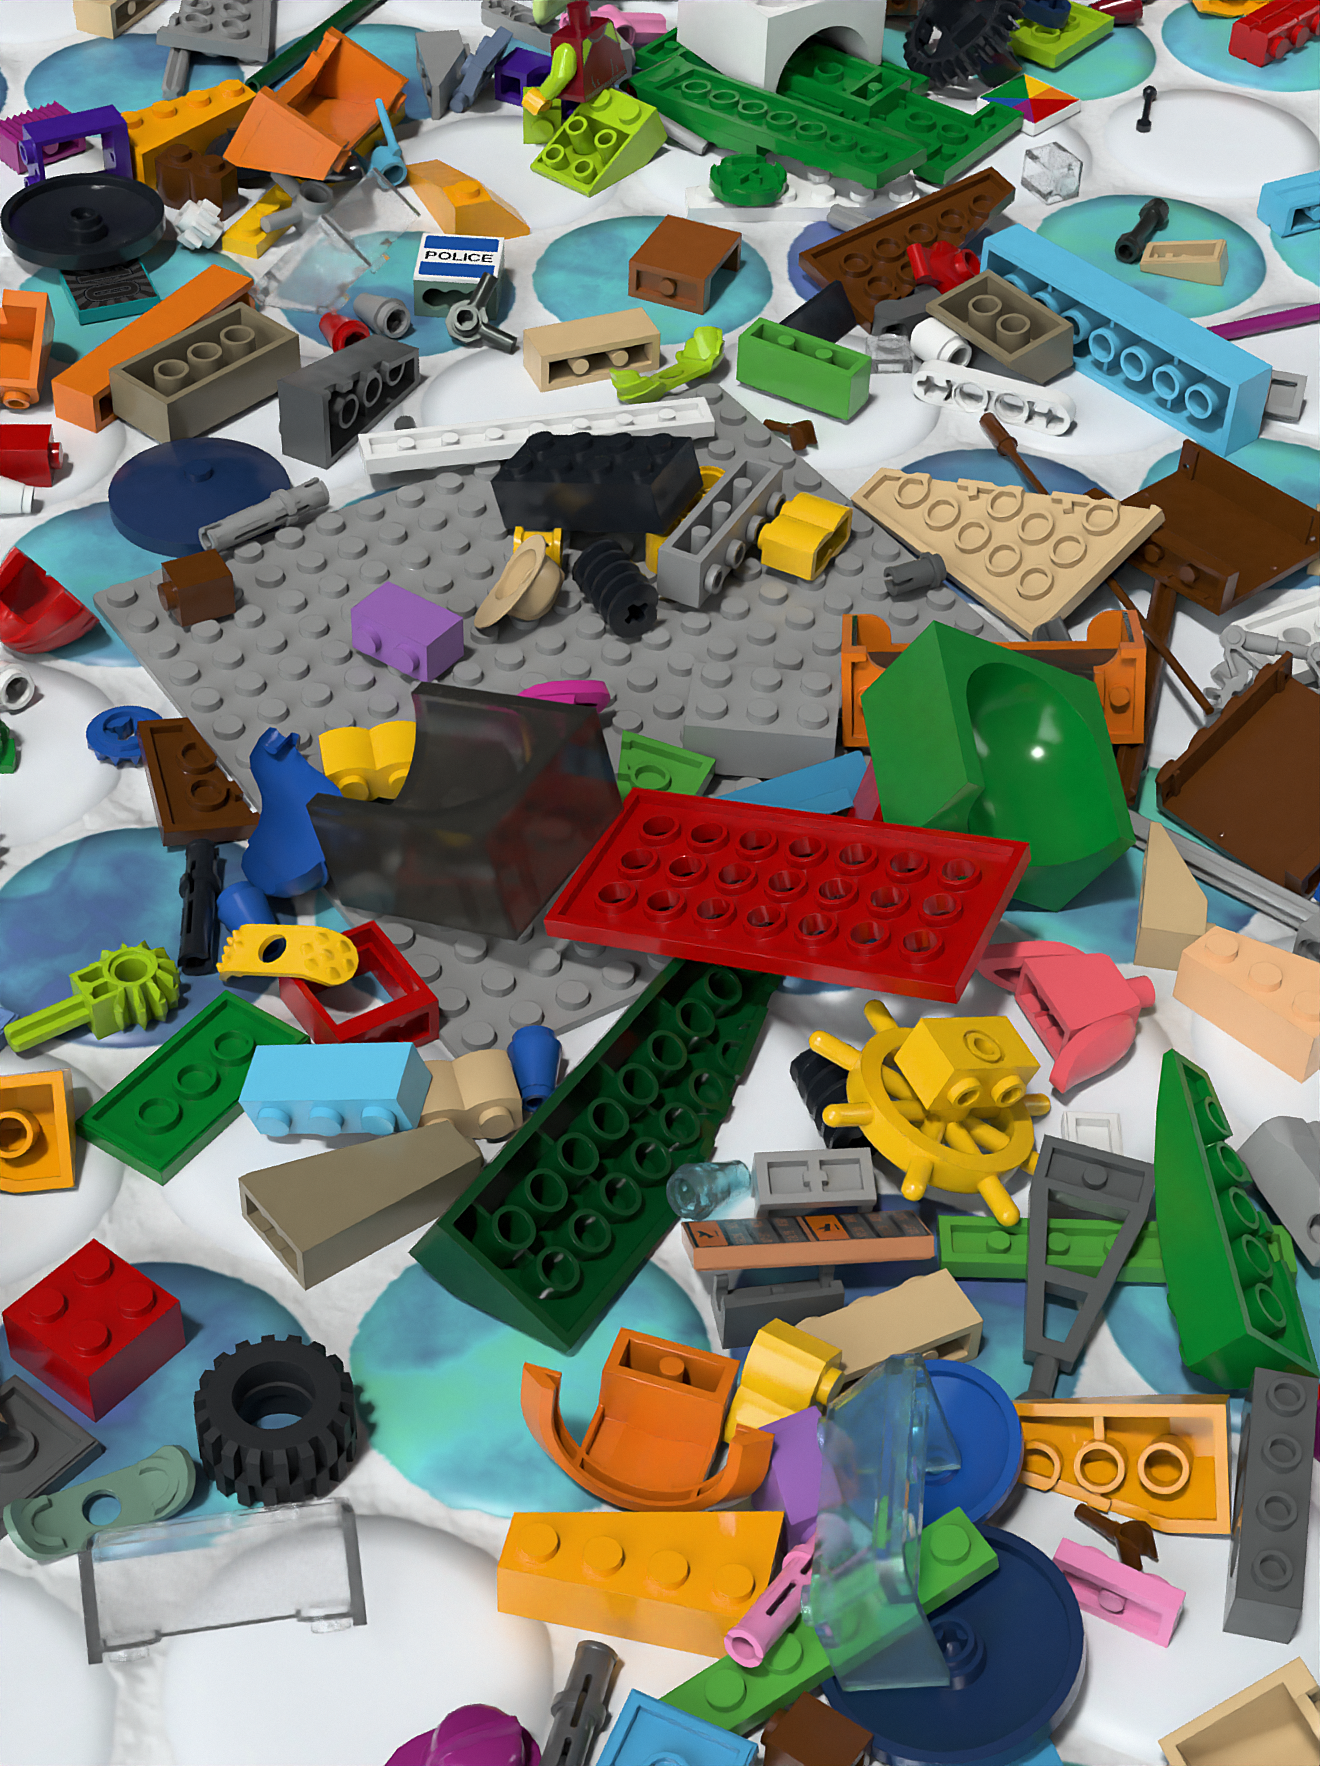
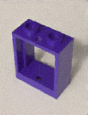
M113 104L22 124L24 140L19 141L21 158L28 168V176L24 177V187L46 179L42 153L43 146L101 134L105 170L92 173L115 174L133 179L127 122Z

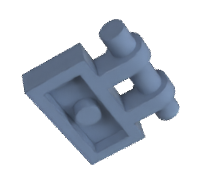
M500 26L492 37L487 35L483 37L475 55L469 54L460 71L465 77L462 84L454 90L449 104L453 112L460 113L465 107L470 108L477 99L479 92H482L490 83L494 74V65L504 57L513 36L512 32Z

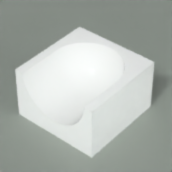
M678 0L677 42L724 75L776 94L779 77L788 59L797 47L814 33L824 37L851 56L880 65L887 0Z

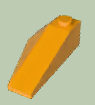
M438 159L405 165L407 168L405 179L444 234L504 237V240L530 235V227L516 208L475 178Z
M71 1068L0 1075V1190L20 1193L75 1186L76 1114Z
M1157 1394L1011 1400L1019 1415L1024 1435L1023 1464L1017 1482L1043 1491L1050 1490L1087 1503L1089 1507L1104 1512L1111 1511L1134 1520L1146 1521L1151 1528L1165 1533L1231 1534L1232 1438L1230 1394Z

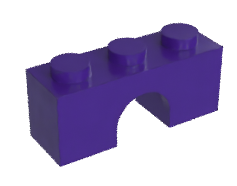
M520 47L513 49L494 65L495 99L523 107V87H540L550 75L551 56ZM561 99V119L567 120L581 102Z

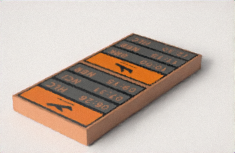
M913 1210L681 1222L682 1244L696 1271L922 1260L935 1257L934 1235Z

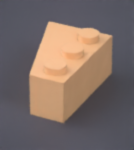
M1216 925L1182 951L1172 995L1175 999L1301 1084L1320 1069V963Z

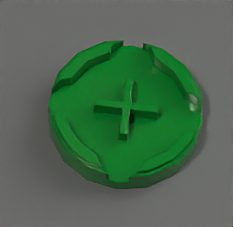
M744 153L729 155L721 159V165L716 166L714 164L710 168L709 188L714 196L724 202L739 206L767 205L779 200L786 193L787 172L776 161L775 166L766 163L767 158L762 155Z

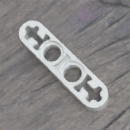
M930 359L922 363L911 382L915 395L927 403L980 417L985 413L991 412L999 422L1048 435L1063 434L1069 428L1076 415V405L1073 399L1061 391L941 360ZM928 376H932L935 378L934 382L938 385V387L931 385L932 382L931 379L928 378ZM954 381L956 382V384L954 385L953 390L951 391L950 389L952 388L953 384H951L950 382ZM973 384L981 389L983 398L979 400L970 398L965 394L963 385ZM1008 394L1017 396L1022 400L1024 409L1013 410L1009 408L1004 401V396ZM1035 403H1037L1035 408L1036 414L1031 412ZM1050 408L1057 409V416L1060 417L1059 419L1052 417L1053 412L1052 410H1050Z

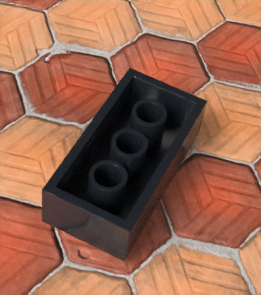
M549 431L534 433L527 438L523 446L512 458L505 462L504 467L490 481L505 529H515V526H523L524 529L534 530L563 528V531L664 534L704 485L691 437L672 436L669 433H659L653 436H631L630 433L626 432L613 435H591L589 432H578L572 435H553Z

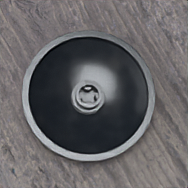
M74 173L51 177L33 183L14 194L5 203L0 214L3 240L15 255L36 265L63 270L97 269L129 261L154 247L162 238L166 229L164 203L156 191L135 179L107 173Z

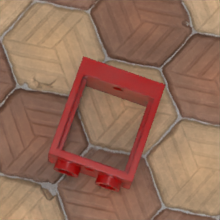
M374 920L343 931L340 934L349 938L357 949L359 961L357 970L352 978L371 971L394 1001L336 1024L314 996V994L331 987L304 978L278 977L281 1000L315 1044L413 1042L417 1048L439 1038L438 998Z

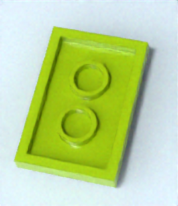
M1068 0L1071 4V11L1065 27L1052 29L1022 17L1016 20L1020 27L1018 30L1009 33L1013 40L1007 43L1013 47L1014 56H1024L1037 61L1040 66L1045 68H1056L1113 31L1115 17Z

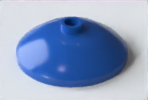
M944 1359L911 1362L886 1372L870 1383L857 1396L846 1412L840 1425L835 1445V1461L848 1502L867 1524L890 1537L914 1527L932 1524L958 1506L972 1523L982 1524L1009 1497L1019 1477L1024 1457V1435L1021 1421L1011 1399L1003 1388L989 1375L971 1365ZM937 1462H949L948 1467L939 1474L930 1473L931 1468Z

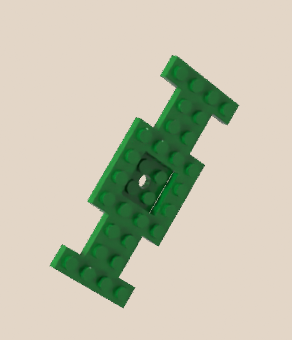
M677 27L635 52V66L644 70L676 55L681 56L688 63L724 75L677 42ZM816 35L808 37L793 52L781 72L776 88V94L927 147L926 163L913 169V173L925 178L926 181L932 184H946L1023 126L1024 112L994 101L972 115L923 97L922 95L928 92L930 77L881 60L880 65L864 61L849 55L827 39Z

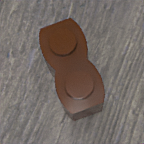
M174 144L154 158L158 195L165 206L180 210L189 200L197 204L199 200L203 201L206 198L221 209L217 216L220 218V221L227 220L240 209L237 168L221 156L214 154L202 156L199 152L190 149L186 145Z

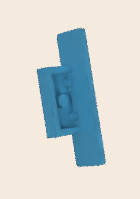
M855 751L715 797V799L837 815L836 811L854 806L853 800L867 766L862 752Z

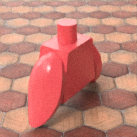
M1041 940L989 944L976 967L984 978L999 987L1015 992L1014 998L1055 1060L1049 1082L1062 1094L1071 1087L1101 1074L1122 1059L1135 1039V1027L1140 1010L1152 1007L1155 1003V989L1147 976L1143 975L1125 979L1110 956L1103 953L1086 954L1076 947L1062 942Z

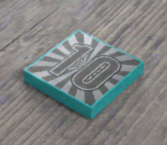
M139 256L129 261L103 268L58 270L59 282L80 325L143 314L160 303V296Z

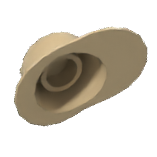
M535 534L527 538L511 556L500 579L476 613L474 619L476 628L484 629L489 627L505 614L524 621L538 619L551 609L564 582L565 574L558 567L557 563L545 553L546 541L544 536Z

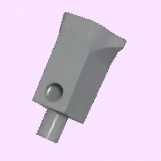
M1277 1116L1263 1122L1236 1153L1247 1166L1253 1181L1251 1184L1253 1188L1261 1191L1312 1266L1320 1267V1122L1312 1121L1306 1123L1303 1118Z

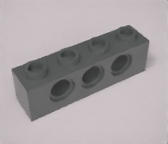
M1258 1367L1254 1369L1242 1408L1222 1632L1288 1644L1302 1612L1318 1378Z

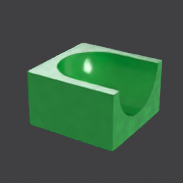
M933 620L860 696L883 821L886 823L1029 842L1031 861L1012 898L1057 913L1136 843L1095 682ZM961 876L958 880L966 879L968 876Z

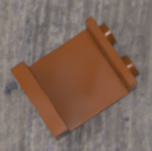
M667 215L629 260L628 296L704 315L709 309L710 285L714 274L719 268L735 272L740 269L742 233Z

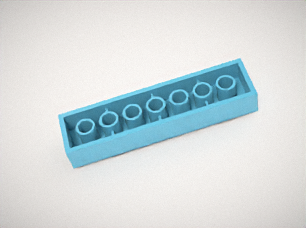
M1019 223L984 239L980 273L990 269L1074 325L1073 365L1071 368L1224 458L1258 439L1273 369L1272 365Z

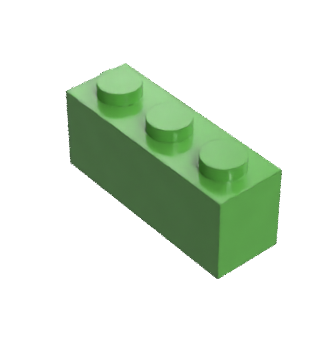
M759 317L738 338L736 380L751 385L757 390L768 391L787 398L793 403L806 405L825 412L831 417L848 421L868 401L872 357Z

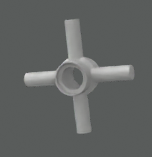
M271 172V178L293 200L290 208L261 218L260 224L264 232L269 233L293 224L299 232L306 235L317 236L326 232L344 251H349L355 246V238L333 216L335 209L364 199V189L360 184L333 192L328 185L319 181H306L300 184L292 175Z

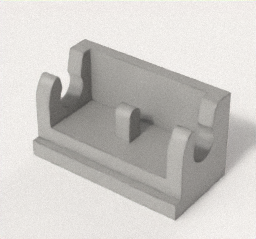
M870 1147L754 1153L749 1183L751 1197H755L754 1218L768 1217L769 1210L858 1206L857 1213L872 1212L873 1206L876 1205L877 1196Z

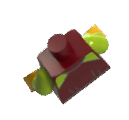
M577 0L566 5L569 23L551 36L552 65L550 75L542 83L540 90L533 87L522 99V106L533 115L539 114L540 111L545 112L549 110L554 99L586 103L627 74L620 47L621 37L615 30L614 22L610 18L591 16L589 2L586 0Z

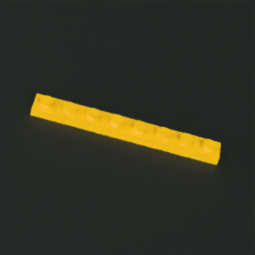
M403 103L396 115L392 112L388 113L392 129L405 117V103ZM381 122L354 148L362 157L375 146L374 142L376 140H382L385 137ZM296 179L300 184L306 182L305 180ZM330 183L326 185L332 188L336 183ZM276 184L221 235L222 250L259 259L293 226L292 224L266 233L261 227V218L290 208L293 199Z

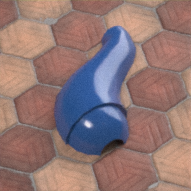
M269 727L260 736L249 756L250 770L261 793L262 811L258 826L247 841L249 846L242 855L241 868L248 881L252 882L254 887L263 889L265 894L276 898L297 897L310 890H318L326 885L341 860L350 830V809L339 788L325 775L312 767L298 751L300 735L291 732L286 738L276 728Z

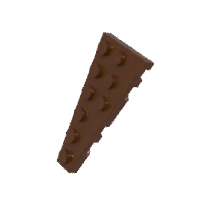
M991 166L799 253L798 266L822 289L835 280L841 281L854 312L856 322L871 335L874 309L877 303L884 300H900L915 294V287L924 285V283L918 284L915 281L906 248L912 244L920 243L922 247L929 249L934 242L945 240L962 250L1014 201L1016 187Z

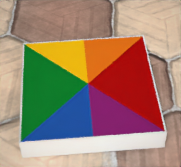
M1023 73L977 97L976 109L979 111L994 101L1024 112L1023 126L1018 130L1033 137L1080 112L1081 99Z

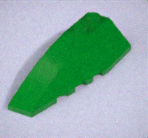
M1170 1049L1163 1054L1156 1108L1154 1176L1156 1218L1163 1268L1169 1289L1167 1303L1171 1312L1176 1317L1181 1343L1179 1344L1181 1358L1192 1373L1202 1375L1225 1390L1248 1388L1255 1367L1320 1379V1371L1293 1276L1286 1261L1280 1259L1274 1262L1265 1240L1266 1237L1274 1233L1266 1212L1260 1210L1257 1212L1247 1197L1244 1188L1252 1184L1253 1181L1245 1162L1241 1161L1234 1149L1225 1142L1226 1139L1233 1136V1133L1210 1077L1205 1070L1174 1049Z

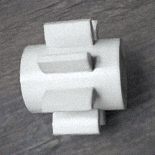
M206 198L203 201L199 200L197 204L191 200L187 201L178 212L173 223L181 232L177 240L192 251L195 247L199 249L201 245L209 249L217 241L224 229V223L217 217L221 209Z

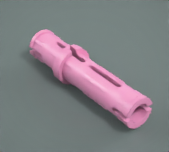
M834 1515L825 1517L818 1529L805 1544L794 1546L784 1557L782 1563L783 1570L758 1597L757 1601L737 1625L728 1631L724 1638L725 1649L733 1660L745 1667L752 1668L758 1666L769 1649L795 1621L813 1597L820 1596L826 1592L834 1583L836 1568L858 1544L857 1532L846 1519Z

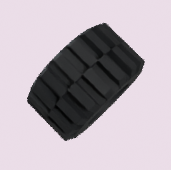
M275 1334L261 1336L262 1342L251 1345L247 1339L235 1344L236 1352L232 1355L222 1352L214 1359L215 1370H205L200 1377V1390L195 1391L193 1402L199 1454L206 1476L209 1480L216 1479L217 1490L226 1497L236 1492L239 1504L251 1507L255 1501H260L264 1504V1510H278L279 1503L289 1501L292 1508L305 1505V1496L314 1494L319 1499L330 1491L329 1480L340 1483L347 1474V1462H353L357 1425L353 1381L350 1373L344 1372L343 1361L336 1354L326 1356V1347L316 1341H313L308 1346L303 1345L301 1336L288 1334L286 1341L275 1340ZM273 1414H291L302 1418L294 1424L277 1429H264L251 1425L260 1418Z

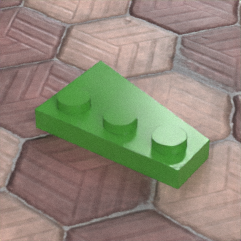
M623 730L613 816L633 787L702 796L715 774L716 759Z

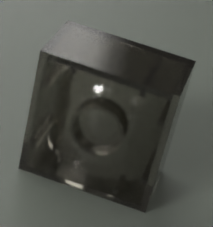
M422 681L411 692L416 719L413 757L406 780L391 805L317 792L306 804L341 905L517 941L624 811L597 709L595 707Z

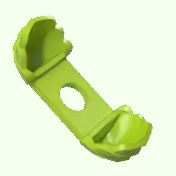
M713 326L697 327L694 331V337L687 339L685 342L684 350L677 351L675 354L678 363L650 377H640L639 373L635 370L618 371L612 367L609 369V372L612 376V385L617 390V397L630 405L656 402L665 392L697 377L701 379L707 378L718 367L725 355V341L723 340L722 329Z

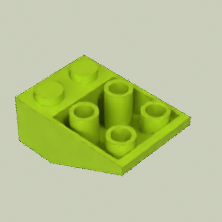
M607 87L586 103L581 102L532 162L530 168L535 173L591 198L646 166L667 140L668 136L656 107Z

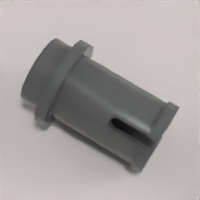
M924 552L920 555L919 559L886 567L883 575L886 578L893 577V579L884 581L890 595L898 596L901 593L924 586L932 589L937 588L940 585V581L946 579L947 571L944 560L939 554L932 555L930 552Z

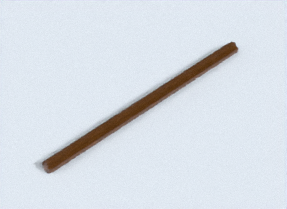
M1155 579L1146 620L1167 646L1178 592ZM1144 632L1143 637L1146 645L1144 743L1119 744L1116 757L1127 807L1135 804L1164 658Z

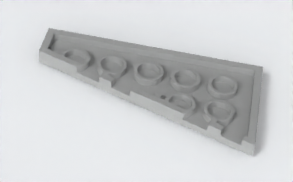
M185 0L181 12H174L170 16L169 25L167 27L161 26L158 29L156 44L200 51L211 57L225 55L237 57L249 63L257 61L267 62L271 0Z

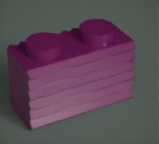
M54 100L52 105L47 103L46 107L42 105L39 109L34 107L32 112L27 110L25 114L21 112L19 116L14 114L12 119L9 117L5 121L1 119V162H5L6 165L17 171L18 175L27 172V165L24 164L19 150V141L24 140L22 124L71 114V112ZM85 137L43 146L44 165L85 151Z

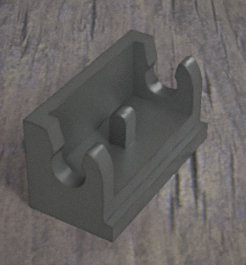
M835 1264L819 1265L818 1278L732 1290H728V1274L715 1275L713 1295H711L710 1302L722 1350L752 1346L759 1329L776 1318L795 1327L799 1322L808 1317H821L842 1309L844 1306L845 1290L842 1280H833Z

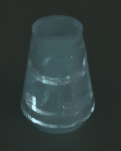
M740 1160L683 1164L667 1182L666 1194L669 1205L682 1218H690L695 1221L704 1220L741 1194L747 1192L751 1186V1174L748 1167Z

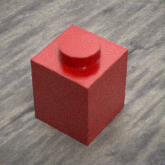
M0 424V476L29 486L52 487L55 469H62L63 467L61 442H54L52 424Z

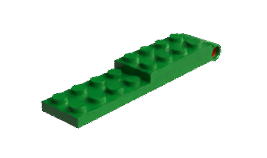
M675 55L621 81L619 84V89L637 100L656 107L659 113L703 139L715 143V146L718 148L731 149L741 154H758L763 157L770 152L779 156H788L802 161V164L805 166L818 167L831 172L835 177L847 178L861 183L867 189L883 188L887 183L908 174L911 170L926 163L927 147L688 63L681 56Z

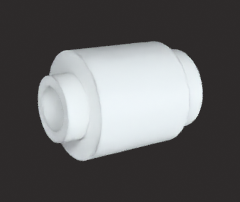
M935 317L920 322L912 332L910 341L911 351L922 360L935 359L964 367L968 365L972 350L968 345L967 339Z

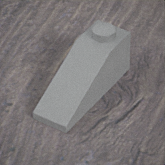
M459 30L415 33L416 68L432 121L441 119L449 107L454 90L462 84L465 77L460 71L470 54V46L468 43L463 44Z

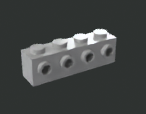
M742 453L658 548L657 592L660 596L675 600L684 605L699 608L711 593L715 594L718 592L724 577L732 568L736 569L739 567L745 552L753 543L758 544L759 534L766 523H771L773 519L779 516L781 508L786 502V495L782 493L784 466Z

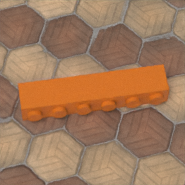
M215 264L208 267L53 378L51 384L56 417L96 434L119 417L113 413L108 369L240 301L256 310L253 279Z

